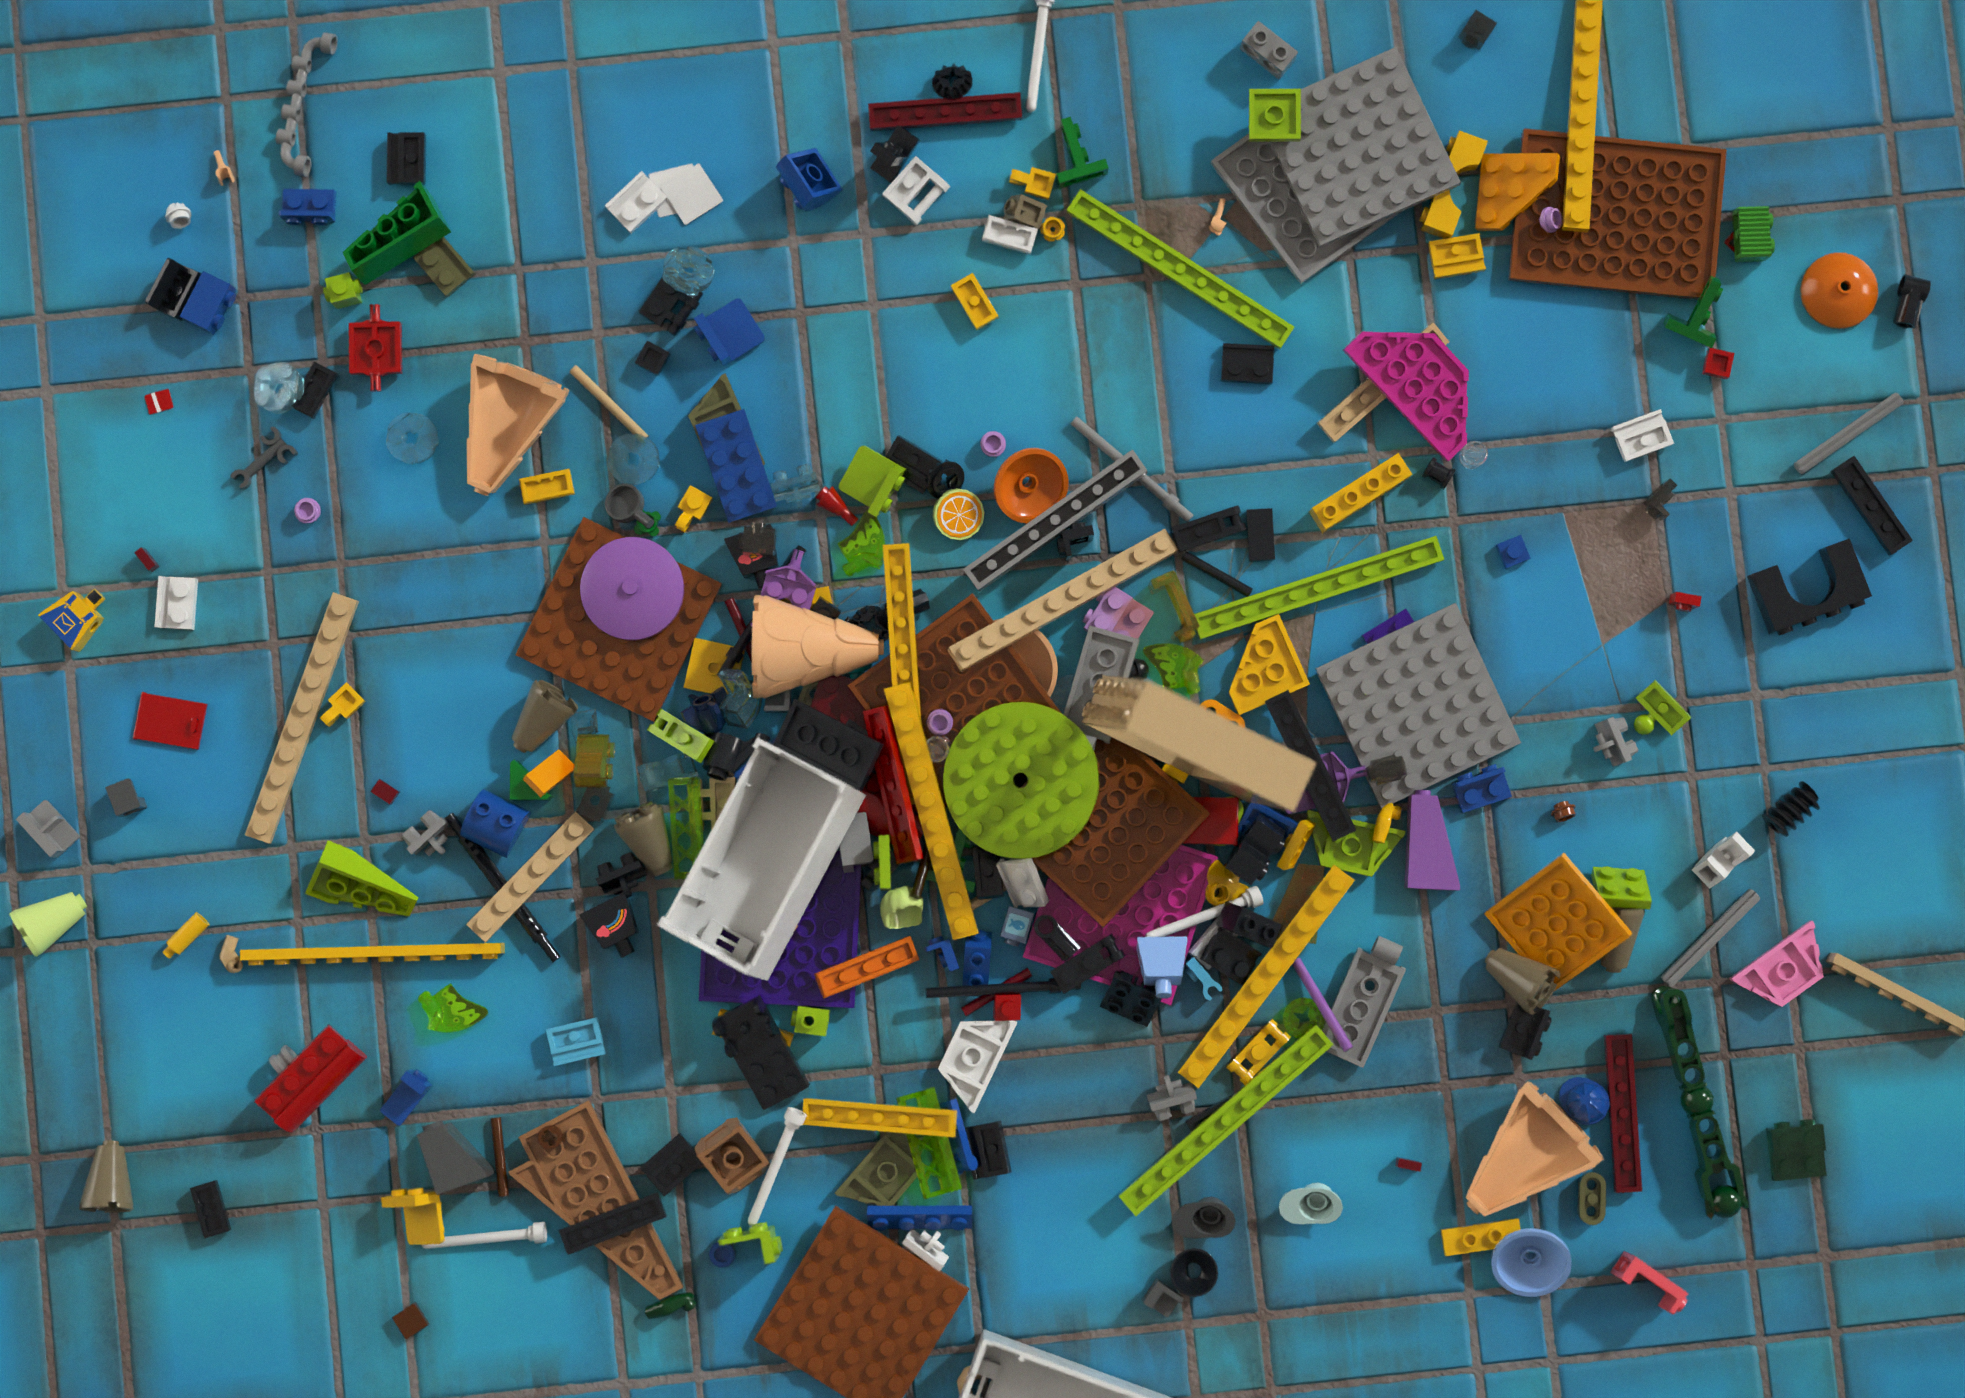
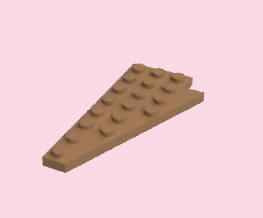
M590 1100L519 1136L530 1161L509 1171V1174L569 1225L639 1199ZM548 1125L557 1126L563 1134L561 1144L554 1149H545L538 1142L539 1131ZM547 1130V1135L543 1136L544 1141H549L552 1145L555 1143L553 1140L557 1139L556 1133L551 1134L550 1130ZM652 1223L594 1245L659 1300L684 1287Z

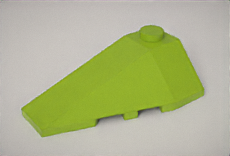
M329 840L324 847L305 891V894L331 904L338 905L339 901L353 903V907L362 908L363 905L376 907L380 912L410 916L418 900L415 894L359 854Z

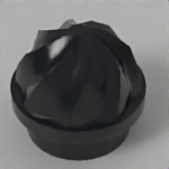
M1135 658L1129 678L1146 679L1149 672L1147 663L1144 660Z

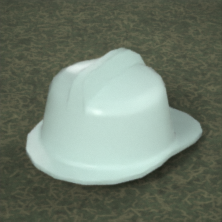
M1311 1183L1305 1188L1291 1190L1282 1197L1279 1204L1282 1217L1294 1224L1331 1223L1338 1219L1343 1209L1338 1195L1330 1187L1322 1183Z

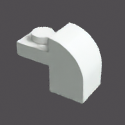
M1736 832L1728 838L1724 837L1698 861L1692 871L1710 889L1724 880L1735 866L1749 858L1755 850Z

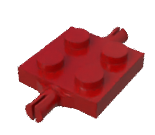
M370 304V320L349 323V374L369 376L371 382L370 391L381 392V376L402 374V323L400 321L386 322L381 320L380 305L375 304L374 306Z

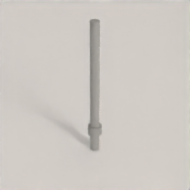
M1076 416L1071 422L1074 428L1112 460L1117 461L1123 456L1079 417ZM1147 475L1138 480V482L1163 502L1162 505L1169 511L1173 510L1186 522H1189L1194 516L1179 503L1180 499L1174 494H1168Z

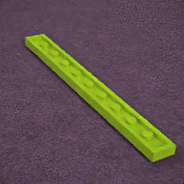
M1079 190L1067 208L1066 213L1279 350L1293 331V325L1083 190Z
M1433 536L1193 614L1192 619L1199 640L1442 562L1445 559L1437 536Z
M1315 1024L1118 1195L1119 1198L1137 1216L1334 1044Z

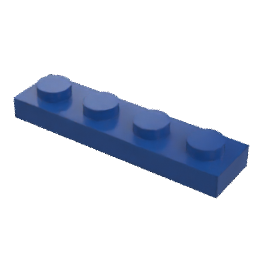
M972 1205L867 1206V1224L878 1231L886 1229H901L905 1231L912 1229H972Z

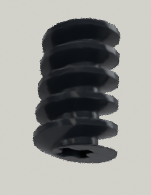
M1800 781L1799 788H1792L1791 794H1785L1783 796L1784 801H1777L1775 804L1776 808L1770 807L1768 815L1762 814V818L1776 833L1788 837L1787 827L1796 830L1795 820L1803 824V813L1811 817L1810 807L1816 810L1820 809L1817 803L1819 798L1807 783Z

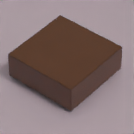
M416 1302L392 1317L405 1339H408L429 1325Z

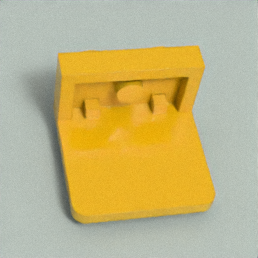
M421 1187L409 1189L407 1192V1188L391 1190V1195L381 1197L382 1208L403 1207L407 1241L410 1245L441 1244L444 1242L441 1200L436 1191H424V1188Z

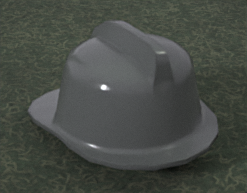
M1204 1197L1198 1202L1184 1204L1178 1208L1173 1214L1172 1225L1174 1230L1185 1238H1218L1230 1234L1234 1229L1236 1220L1233 1212L1222 1200L1216 1197Z

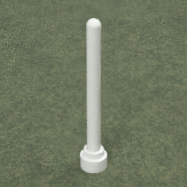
M1034 0L1038 8L1026 104V109L1029 112L1036 110L1048 9H1051V5L1054 4L1055 0Z
M1257 886L1246 889L1241 897L1228 901L1241 907L1246 906L1253 909L1264 904L1262 894ZM1224 904L1149 931L1145 937H1165L1218 917L1222 912Z
M788 1107L785 1112L784 1124L786 1126L748 1217V1224L750 1226L758 1223L795 1129H799V1126L804 1124L807 1114L799 1109Z
M535 1222L533 1225L528 1226V1229L446 1236L441 1244H424L422 1247L424 1249L524 1239H529L530 1242L534 1241L535 1244L546 1243L547 1227L545 1222Z

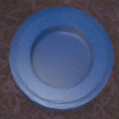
M717 1241L710 1249V1260L717 1267L731 1265L736 1257L734 1245L732 1243L719 1245Z

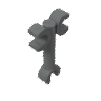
M273 426L270 428L275 434L272 440H268L263 435L260 437L264 444L270 446L264 453L244 470L238 469L232 472L230 477L234 480L241 475L244 476V482L239 485L241 489H247L251 485V477L276 455L278 460L285 465L288 464L284 458L286 451H291L295 456L298 455L297 450L293 446L287 445L281 438V432Z

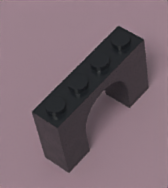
M1850 538L1819 550L1829 577V590L1824 600L1818 605H1804L1794 600L1785 586L1778 565L1747 576L1769 634L1777 631L1780 636L1793 631L1792 625L1801 622L1802 627L1818 622L1816 617L1825 614L1826 618L1842 613L1841 607L1849 605L1850 609H1854L1866 604L1864 599L1872 595Z

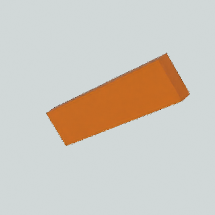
M906 936L816 972L814 976L822 997L827 998L919 961V957L911 936Z

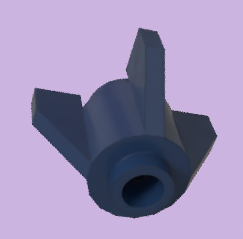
M718 688L712 692V695L707 694L700 697L694 694L689 695L688 698L692 706L680 712L683 720L703 733L712 735L715 732H720L726 723L728 695L725 688Z

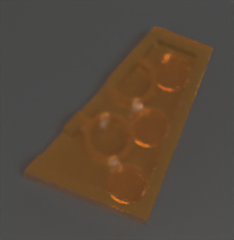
M1298 864L1273 918V921L1282 924L1276 939L1281 936L1323 880L1325 866ZM1318 930L1308 943H1317Z

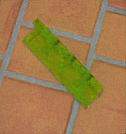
M700 777L668 778L674 880L687 878L689 872H680L679 863L687 857L692 861L693 867L704 846ZM674 785H687L688 796L684 800L675 794ZM675 801H677V802L679 803V805H678L677 808H676V805H675ZM682 807L689 812V821L686 825H683L676 819V813ZM677 826H678L679 828H681V830H680L678 833H677ZM683 832L691 837V846L687 850L678 844V838Z
M934 1087L896 1098L899 1106H907L906 1100L916 1098L918 1107L940 1109ZM906 1133L923 1198L928 1199L962 1189L948 1137L925 1135L921 1141L915 1137V1134ZM924 1149L930 1152L932 1156L929 1166L922 1163L921 1154ZM931 1174L938 1178L940 1190L930 1192L927 1181Z

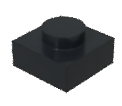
M646 341L635 364L659 376L670 356V352Z

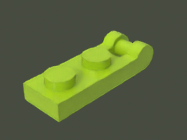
M660 708L656 714L658 717L653 725L650 723L647 731L699 763H702L715 741ZM666 722H668L664 730L662 731L663 726Z

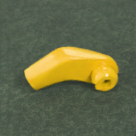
M1387 803L1381 809L1374 827L1373 842L1385 844L1391 820L1400 819L1402 811L1400 806H1393V803Z

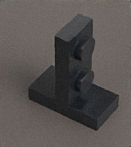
M898 125L887 142L875 143L870 152L877 156L870 168L892 183L920 142V139Z

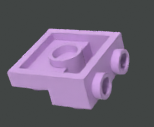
M1114 587L1096 598L1100 603L1095 611L1090 608L1082 620V622L1086 623L1083 630L1088 632L1090 625L1138 639L1154 612L1135 601L1130 595Z

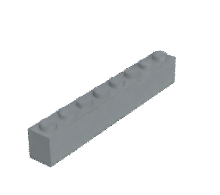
M1132 449L966 566L963 570L977 590L981 592L1060 536L1061 531L1070 529V525L1080 522L1147 474L1148 470Z

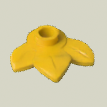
M1215 860L1208 868V885L1205 890V896L1212 905L1218 906L1226 901L1239 898L1249 887L1239 883L1240 877L1228 870L1226 864L1223 866L1219 860ZM1218 888L1219 894L1215 897V890Z

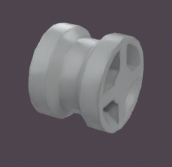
M284 1045L280 1049V1053L272 1055L268 1060L275 1071L280 1074L297 1057V1054L289 1046Z

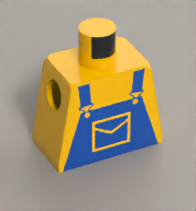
M93 589L85 598L80 593L72 591L46 608L38 616L71 650L80 652L104 620L96 608L105 598L96 589Z

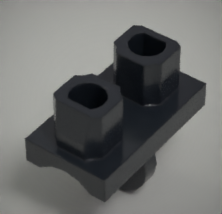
M628 852L620 857L623 867L614 870L611 862H605L597 866L599 877L596 880L604 893L613 890L614 895H618L624 892L626 897L630 898L633 896L631 889L639 886L637 880L647 876L644 866L636 859L632 852Z

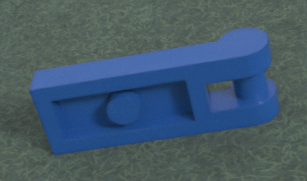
M957 1099L932 1105L931 1107L936 1109L957 1110L956 1137L940 1136L949 1172L952 1175L962 1174L964 1170L966 1172L976 1170L978 1162L971 1153Z

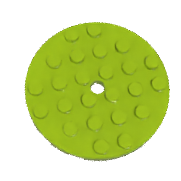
M1029 702L1001 704L983 711L969 721L954 739L946 757L943 773L946 803L952 818L960 830L972 842L984 850L999 856L1015 859L1040 857L1062 848L1073 840L1089 821L1097 802L1100 784L1098 762L1094 750L1082 730L1064 714L1045 705ZM1018 773H1024L1028 777V783L1023 788L1015 785L1014 778Z

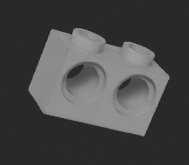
M1259 21L1244 37L1240 46L1244 53L1279 80L1294 63L1298 54L1297 50Z

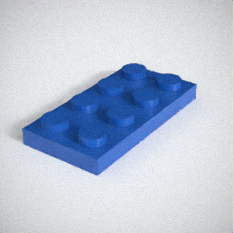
M745 409L696 424L695 426L728 523L777 507Z

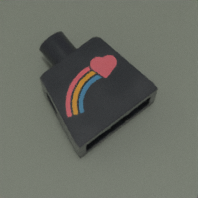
M771 524L724 539L743 577L749 578L754 576L758 589L763 588L766 570L779 567L774 530Z
M624 893L579 914L603 949L615 945L621 958L635 952L629 937L639 933L630 899Z

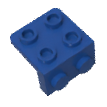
M739 298L734 299L707 317L701 313L694 318L697 324L693 327L701 341L703 339L707 340L711 346L707 348V351L714 362L719 360L723 367L765 340L764 334L743 301Z

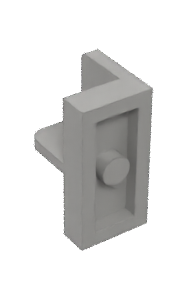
M48 800L42 801L32 812H23L16 818L17 822L52 858H59L80 838L75 829Z
M865 812L856 813L840 844L844 873L854 872V865L867 864L874 861Z

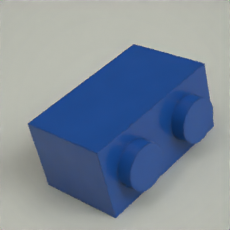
M203 271L180 317L214 335L215 331L219 330L223 325L225 319L223 315L227 307L233 305L237 289L231 284Z

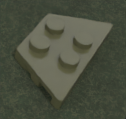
M726 373L720 376L688 415L700 444L701 441L695 426L696 424L741 410ZM759 451V454H760L762 463H763V465H765V462H764V460H763V458H762V455H761V453H760V451Z
M886 1132L837 1189L835 1194L840 1197H847L877 1206H893L924 1170L911 1135L907 1133Z

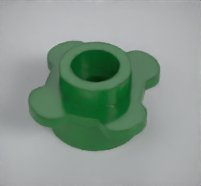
M643 510L644 513L654 520V524L651 528H646L636 519L635 533L638 535L646 533L653 537L659 534L658 521L661 519L660 513L657 511L652 513L645 512Z

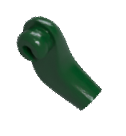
M685 1292L670 1296L647 1306L645 1314L649 1319L668 1316L683 1307L684 1311L689 1312L696 1307V1301L693 1299L694 1294Z

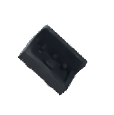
M167 258L145 303L166 315L182 321L180 314L201 273L183 266L171 258Z
M1079 522L1070 525V529L1061 531V536L1057 539L1059 556L1065 557V562L1071 561V545L1093 540L1094 531L1092 525L1086 526L1085 522Z
M1515 1002L1499 1048L1530 1060L1534 1056L1537 1057L1542 1048V1042L1540 1041L1543 1031L1547 1032L1551 1024L1550 1011L1536 1006L1533 1009L1535 1014L1531 1015Z

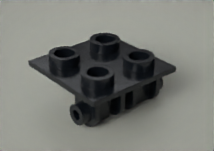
M1123 970L1121 972L1115 971L1100 1007L1147 1027L1162 999L1156 997V986L1146 985L1143 988V980L1140 986L1136 985L1139 977L1136 976L1132 983L1133 975Z

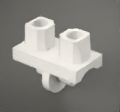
M912 1229L902 1242V1247L918 1255L938 1271H941L949 1258L942 1251L945 1246L937 1241L941 1235L938 1231L931 1236L926 1231H923L920 1235Z

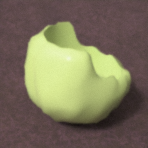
M902 886L889 890L881 899L880 916L886 928L901 929L903 927L917 926L922 923L923 897L921 896L920 899H916L910 896L913 887Z

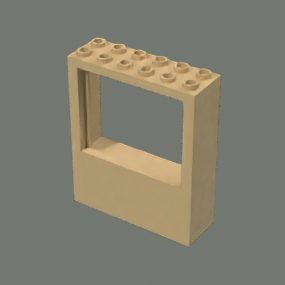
M1103 675L1102 679L1099 678L1094 685L1093 693L1095 694L1091 703L1088 702L1082 711L1084 718L1081 723L1246 802L1294 812L1316 765V762L1149 680Z

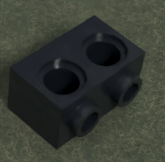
M1227 901L1216 924L1223 929L1271 949L1282 924Z

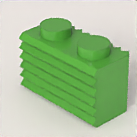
M1769 206L1737 207L1732 211L1735 262L1766 261L1775 250V241L1770 237V229L1773 227V215L1769 213Z

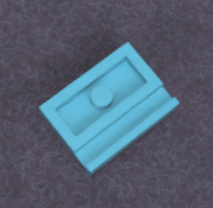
M598 1017L546 1029L554 1066L606 1054Z

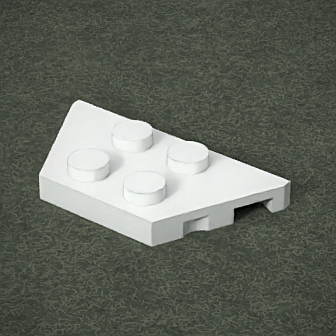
M1015 1020L960 1021L938 1067L941 1074L973 1113H975L1018 1023Z

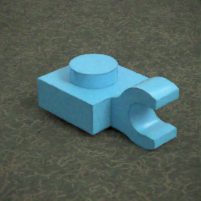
M1194 957L1189 958L1184 963L1188 967L1185 972L1195 983L1199 980L1202 983L1204 998L1209 1001L1212 1000L1208 994V988L1211 986L1216 987L1219 992L1222 991L1221 985L1211 978Z

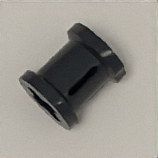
M1433 457L1424 470L1422 477H1428L1435 481L1444 490L1452 478L1455 469H1448L1436 462L1437 459Z

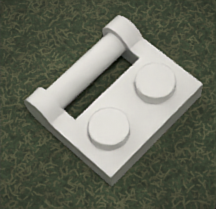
M915 156L882 193V196L902 212L913 224L918 225L922 220L921 216L942 192L946 193L950 186ZM929 181L934 183L935 186L912 210L908 206Z

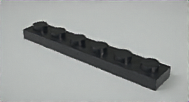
M1287 690L1266 700L1265 704L1287 749L1316 762L1306 788L1332 841L1356 831L1289 691Z

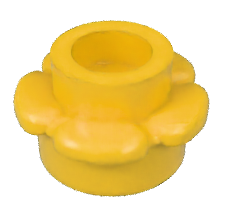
M1048 217L1041 224L1040 232L1044 235V239L1049 242L1060 240L1065 234V224L1061 219ZM1052 227L1055 228L1054 232L1050 230Z

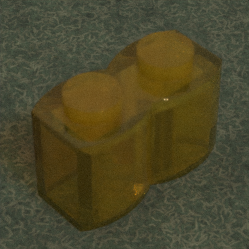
M578 734L574 764L576 787L607 788L608 779H613V764L609 763L610 758L615 757V743L610 742L609 734Z

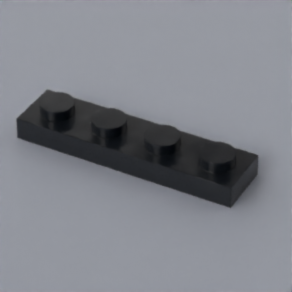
M1852 456L1831 470L1835 479L1889 556L1913 541L1855 456Z
M659 1192L562 1228L559 1230L567 1255L666 1218L667 1214Z

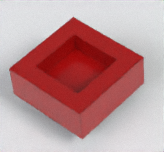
M1708 348L1702 374L1727 380L1730 378L1735 353Z
M1674 592L1670 594L1669 605L1676 606L1678 611L1691 612L1692 609L1700 607L1702 596Z
M994 994V1020H1021V994Z

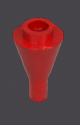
M833 485L829 489L824 486L815 498L819 500L816 503L817 506L837 516H841L851 526L857 522L858 518L847 509L846 504Z

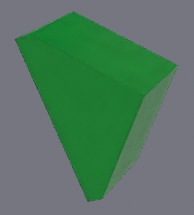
M513 759L510 762V800L550 801L553 796L549 792L540 797L523 780L529 771L518 760Z

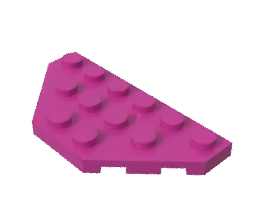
M1363 331L1343 349L1346 355L1445 461L1453 458L1467 444L1466 418L1468 417L1467 381H1469V370L1435 333Z

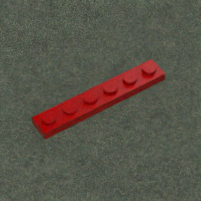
M889 706L863 711L868 736L884 744L875 763L896 862L900 864L923 859Z

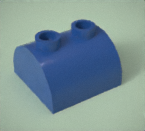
M816 148L785 155L776 166L781 175L780 181L782 185L791 190L795 196V205L804 211H811L824 205L843 190Z
M483 789L475 798L464 819L460 836L507 858L531 816V812Z

